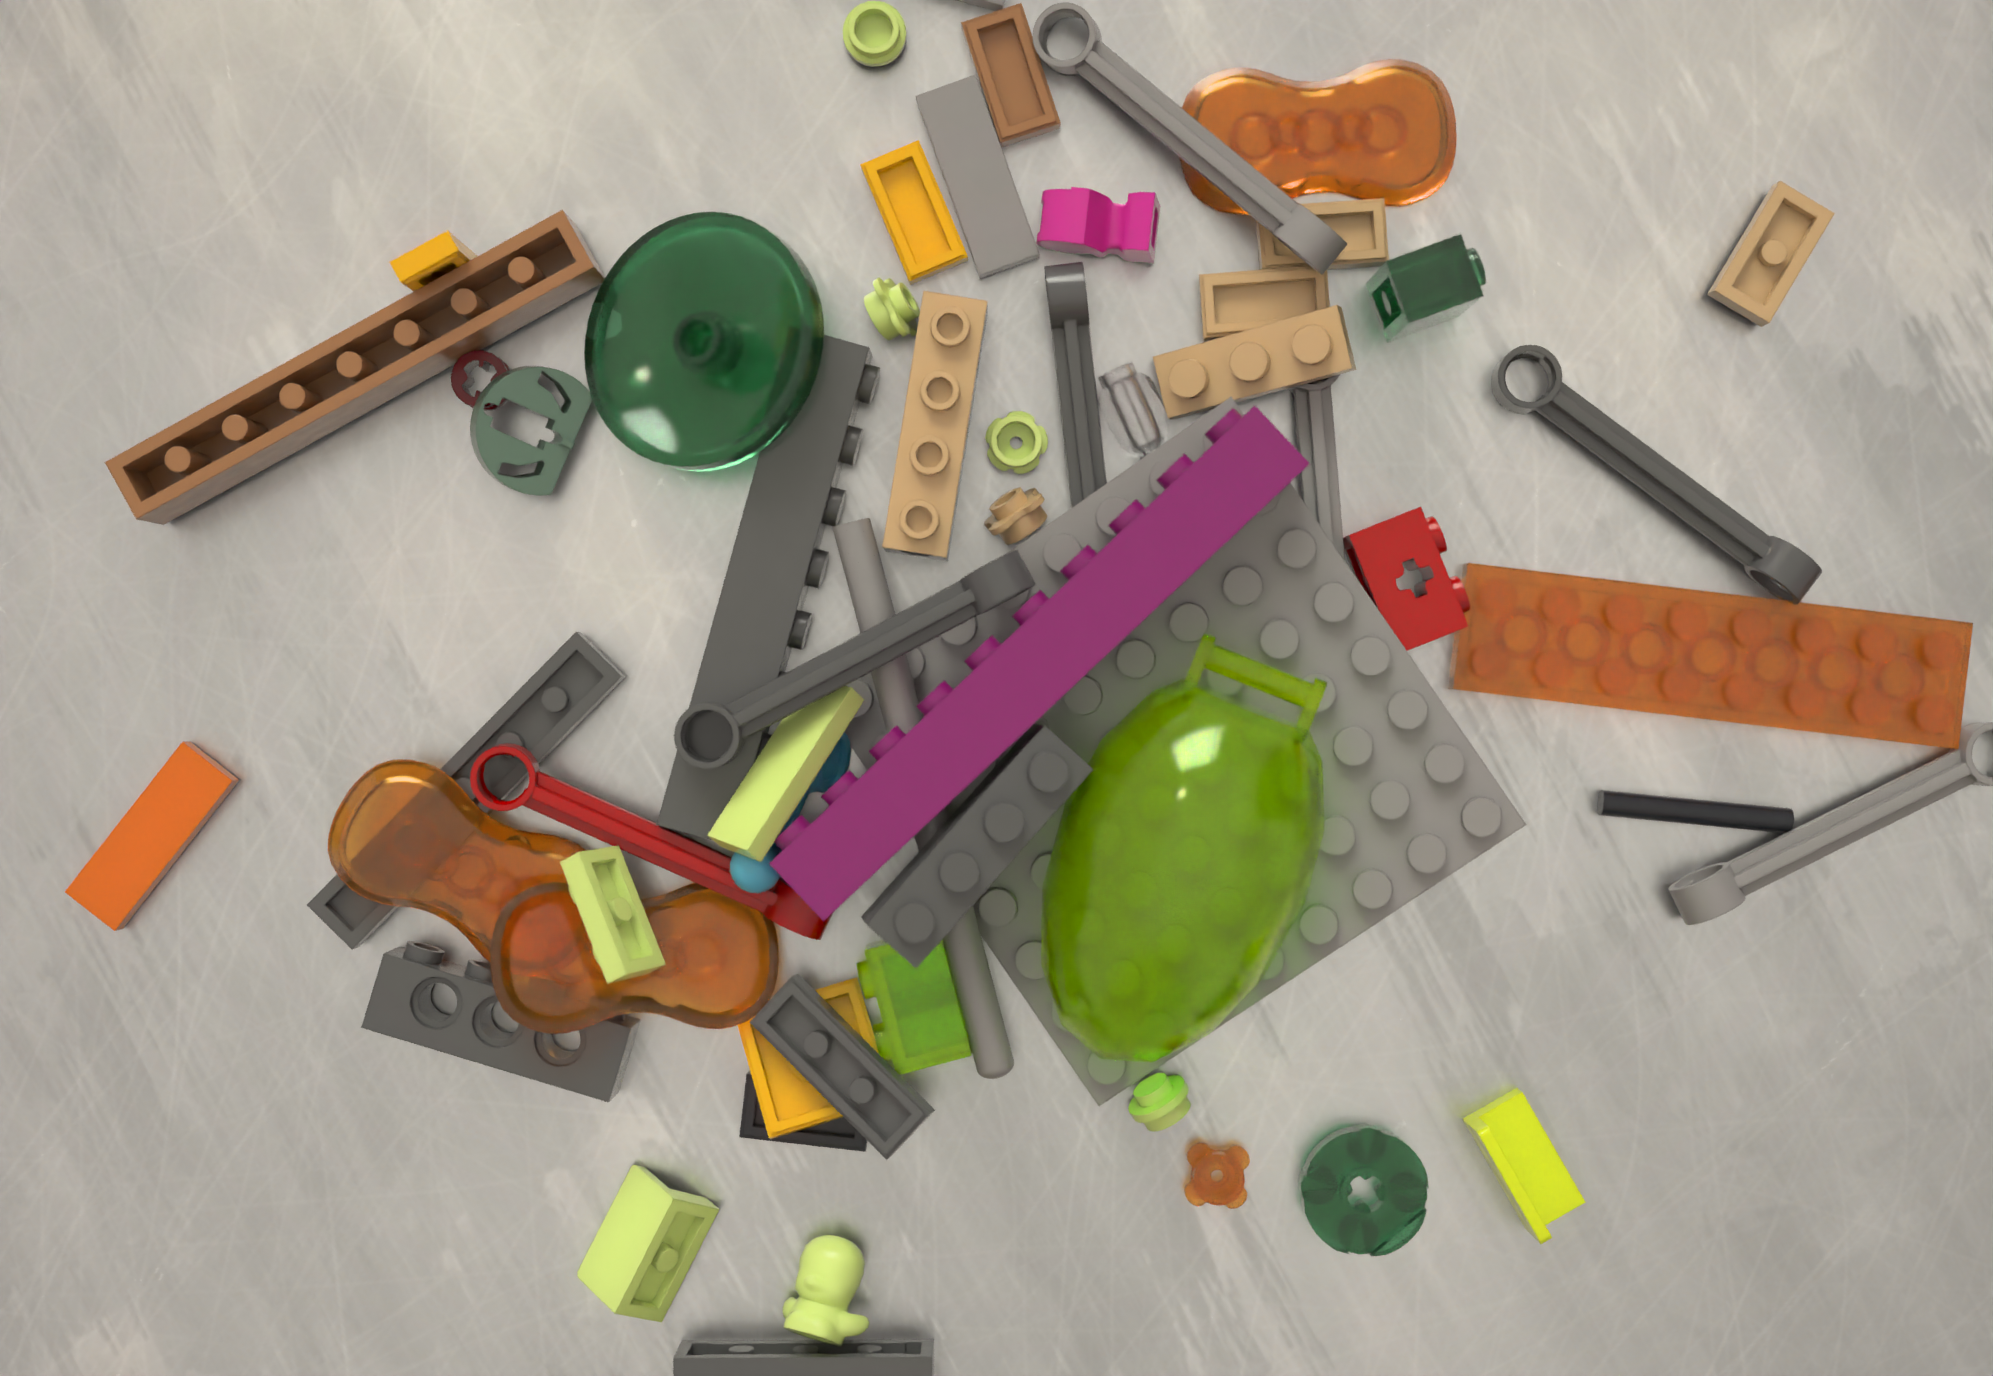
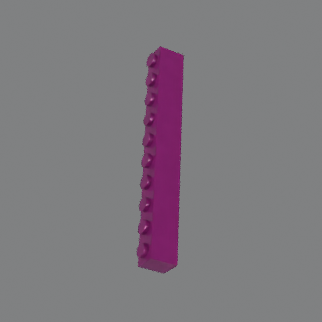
M1255 405L1243 417L1234 407L1204 434L1213 444L1195 462L1184 453L1156 480L1165 490L1145 508L1138 499H1135L1108 525L1116 536L1100 552L1096 553L1089 544L1084 547L1060 570L1068 580L1065 585L1050 599L1040 589L1012 615L1013 619L1020 625L1012 635L1002 644L991 635L964 661L972 672L953 689L945 680L941 682L916 706L925 716L907 734L896 725L868 751L877 761L859 779L848 770L821 796L829 807L810 824L801 815L775 839L774 843L780 848L781 852L769 864L823 921L1310 464Z

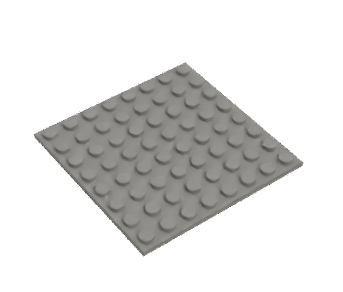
M1228 398L1008 553L1014 550L1019 551L1036 585L1013 599L964 622L906 653L919 703L944 680L953 689L972 672L964 661L991 635L1001 644L1020 627L1012 615L1040 589L1050 599L1065 585L1068 580L1060 570L1084 547L1089 544L1096 553L1100 552L1116 536L1108 525L1135 499H1138L1145 508L1165 490L1156 480L1184 453L1195 462L1213 444L1204 434L1234 407L1243 417L1244 414L1233 398ZM1290 482L1034 723L1045 725L1083 759L1093 771L973 904L980 935L1095 1102L1100 1106L1527 824ZM871 672L846 685L852 687L864 701L844 732L849 737L850 746L867 770L877 762L868 751L887 734ZM1027 730L946 806L949 818Z

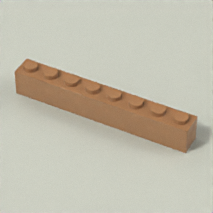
M561 210L111 458L105 464L135 518L165 525L453 366L461 356L471 351L482 350L607 280L577 225Z

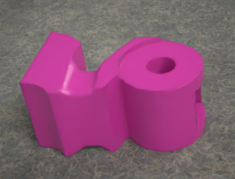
M1071 187V189H1049L1042 192V217L1040 232L1037 234L1036 244L1040 247L1064 253H1088L1099 258H1103L1107 254H1115L1128 262L1154 264L1160 215V204L1155 192L1129 193L1125 204L1113 203L1108 196L1088 188Z

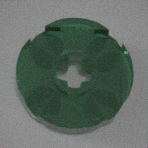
M1367 1123L1342 1128L1322 1139L1308 1155L1304 1168L1298 1177L1302 1209L1315 1233L1322 1241L1336 1251L1350 1254L1349 1252L1358 1255L1370 1254V1256L1387 1255L1407 1244L1416 1235L1424 1222L1427 1211L1425 1208L1428 1197L1427 1187L1429 1189L1426 1170L1417 1154L1409 1145L1392 1132L1378 1129L1374 1125ZM1358 1176L1364 1180L1374 1176L1380 1181L1373 1189L1378 1199L1370 1206L1363 1200H1359L1353 1205L1348 1201L1347 1197L1353 1191L1350 1183Z

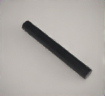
M1605 790L1600 791L1597 802L1598 815L1776 833H1787L1792 830L1794 824V813L1790 808Z

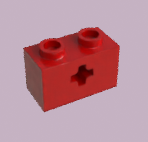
M1421 506L1343 537L1344 551L1353 574L1407 651L1469 627L1464 613L1471 609L1468 595L1458 576L1455 575L1449 578L1440 555L1447 551L1443 532L1433 516L1425 518ZM1402 562L1408 571L1419 570L1422 575V581L1414 585L1417 597H1415L1411 589L1399 590L1397 587L1396 579L1404 574Z

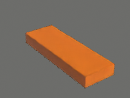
M182 742L69 885L65 893L112 930L123 929L238 783L239 779L192 742Z

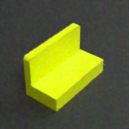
M1515 1088L1462 1120L1524 1228L1540 1244H1543L1552 1238L1546 1225L1584 1204L1585 1200L1523 1092Z

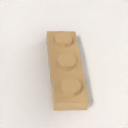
M1338 305L1153 356L1167 419L1172 420L1214 409L1230 397L1237 403L1356 370L1342 307Z

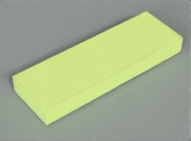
M844 686L782 719L707 836L720 847L761 862L856 715L864 699L852 687Z

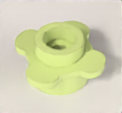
M877 278L873 281L875 290L864 296V304L873 324L881 335L889 341L899 335L905 337L911 334L914 337L918 327L915 318L919 317L920 310L913 295L901 282L896 285L890 278L885 281Z

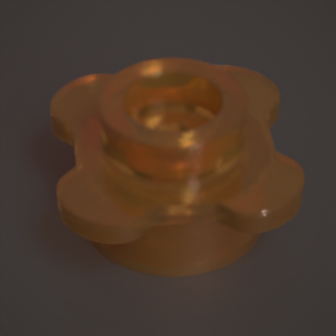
M1204 1142L1191 1146L1187 1152V1160L1191 1164V1179L1184 1188L1187 1200L1195 1206H1202L1207 1202L1212 1205H1226L1230 1209H1235L1243 1205L1247 1199V1191L1244 1188V1169L1250 1163L1247 1151L1239 1145H1232L1227 1150L1211 1149ZM1214 1170H1220L1223 1172V1177L1219 1181H1214L1211 1178V1173Z

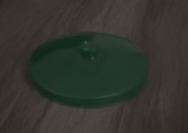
M698 212L674 218L653 228L634 242L613 265L599 288L589 315L584 348L585 371L592 400L602 420L617 439L638 455L679 470L711 471L723 469L741 463L758 454L779 438L791 425L804 406L815 383L824 343L823 311L816 284L801 257L788 243L756 222L742 216L723 212Z

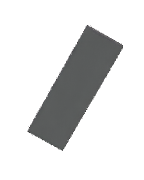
M799 974L793 975L750 1021L886 1160L935 1111Z

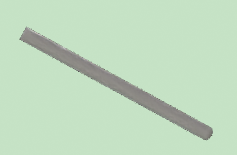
M870 518L832 527L860 633L895 615ZM904 654L871 672L887 733L898 725L907 734L923 718L922 713L916 707L919 701L907 656ZM947 807L942 809L915 835L918 851L926 845L949 819ZM972 906L942 939L977 1072L984 1078L997 1079L1005 1076L1012 1070L1014 1059Z

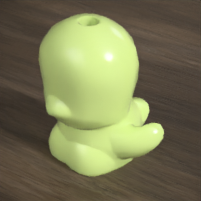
M823 1235L814 1238L805 1245L800 1256L795 1290L798 1292L799 1297L798 1299L790 1297L785 1300L782 1308L785 1318L783 1328L798 1335L836 1346H842L844 1338L857 1336L866 1331L869 1327L868 1318L863 1315L848 1313V1306L860 1285L865 1267L862 1252L855 1243L839 1236Z

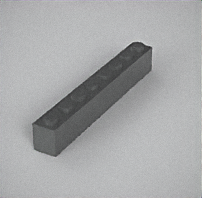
M794 327L689 708L703 703L729 704L785 674L791 649L802 650L812 618V613L802 611L809 586L820 588L829 557V552L819 549L826 525L837 526L846 496V490L836 488L843 463L851 466L854 465L862 439L863 429L854 427L855 418L860 402L871 404L879 378L880 367L870 365L873 356L870 348L867 346ZM717 712L697 714L688 727L687 739L689 746L701 757L707 759L719 758L727 751L731 743L730 723L723 715ZM770 726L746 738L739 755L732 762L721 767L712 769L694 767L687 763L677 751L656 825L712 840L707 836L772 736L768 734Z

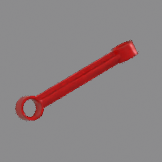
M510 743L496 745L483 752L472 766L470 773L472 791L475 797L490 809L509 811L521 805L609 845H619L620 849L762 912L765 917L776 924L811 939L821 940L832 917L831 914L823 921L783 878H779L772 888L762 893H750L742 890L735 884L730 874V861L732 857L668 828L656 825L657 823L541 772L533 754L520 745ZM494 756H516L525 764L528 770V788H525L524 792L514 800L505 801L498 799L485 785L484 769L486 766L484 765Z

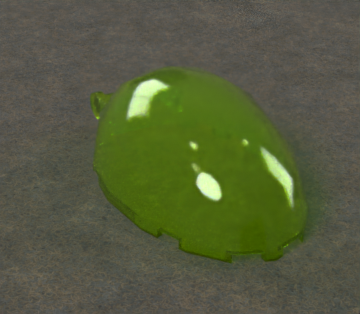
M1204 633L1186 679H1179L1152 691L1100 741L1088 762L1093 771L1069 796L1064 805L1042 885L1041 966L1061 1025L1100 1059L1153 1063L1209 1035L1264 978L1306 903L1325 831L1323 763L1309 729L1328 682L1316 677L1312 683L1218 646L1214 644L1216 637ZM1204 668L1302 707L1296 723L1198 685Z

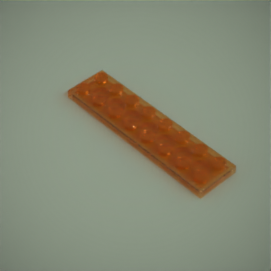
M1474 563L1463 564L1461 582L1466 590L1471 607L1470 611L1464 613L1469 627L1455 632L1448 689L1939 748H1959L1973 623L1802 602L1794 605L1786 600Z

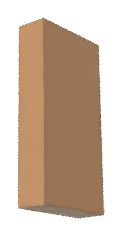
M1022 3L961 22V29L1001 147L1060 129L1061 123L1039 55L1034 48L1033 37Z

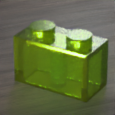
M884 940L868 943L864 949L866 960L857 962V971L865 999L877 998L883 1022L873 1024V1032L879 1055L885 1060L892 1059L895 1070L900 1075L972 1056L943 941L941 940L917 969Z

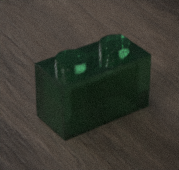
M1458 234L1386 261L1366 283V287L1386 341L1389 343L1459 317L1484 296L1480 286L1486 284V275L1477 251L1473 247L1466 249L1462 235Z

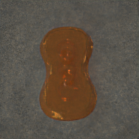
M1385 59L1371 62L1344 75L1322 81H1295L1252 68L1234 67L1210 74L1199 81L1187 94L1182 106L1186 112L1292 199L1311 193L1330 192L1349 195L1361 200L1385 198V206L1413 204L1439 190L1449 177L1456 154V118L1449 92L1444 83L1431 70L1418 63L1401 59ZM1179 157L1184 178L1192 193L1202 203L1217 211L1229 214H1248Z
M410 759L390 760L377 764L354 783L338 807L330 827L327 850L331 865L339 878L358 895L381 904L424 910L448 921L471 942L486 960L493 965L504 968L507 973L513 975L546 977L559 973L572 964L589 945L590 938L577 905L570 896L569 885L560 864L561 861L577 852L587 851L579 844L555 835L517 830L498 822L484 813L447 773L428 763Z
M544 883L515 895L502 908L495 923L491 941L492 982L503 1010L519 1024L543 1033L560 1034L573 1032L605 1019L628 1013L659 1014L695 1027L707 1029L730 1028L745 1023L756 1016L768 1003L773 994L779 966L776 928L774 922L765 917L762 912L697 883H691L657 897L640 899L666 965L646 975L607 984L602 969L593 955L592 944L577 905L570 896L568 883Z

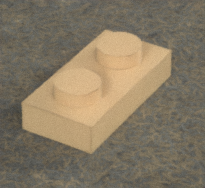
M1781 181L1771 186L1707 295L1760 327L1769 324L1835 213Z

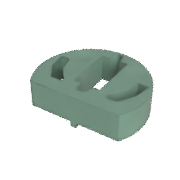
M523 366L502 373L483 389L472 411L470 437L478 461L491 477L508 488L529 495H551L569 452L575 445L574 441L593 396L580 381L557 369L543 366ZM541 374L555 384L565 400L561 409L552 393L537 383ZM503 398L546 417L548 422L545 428L553 431L554 439L551 442L540 439L537 447L496 430L490 427L493 417L485 414L484 406L487 403L499 406ZM502 462L518 466L538 462L532 473L515 476L498 473Z

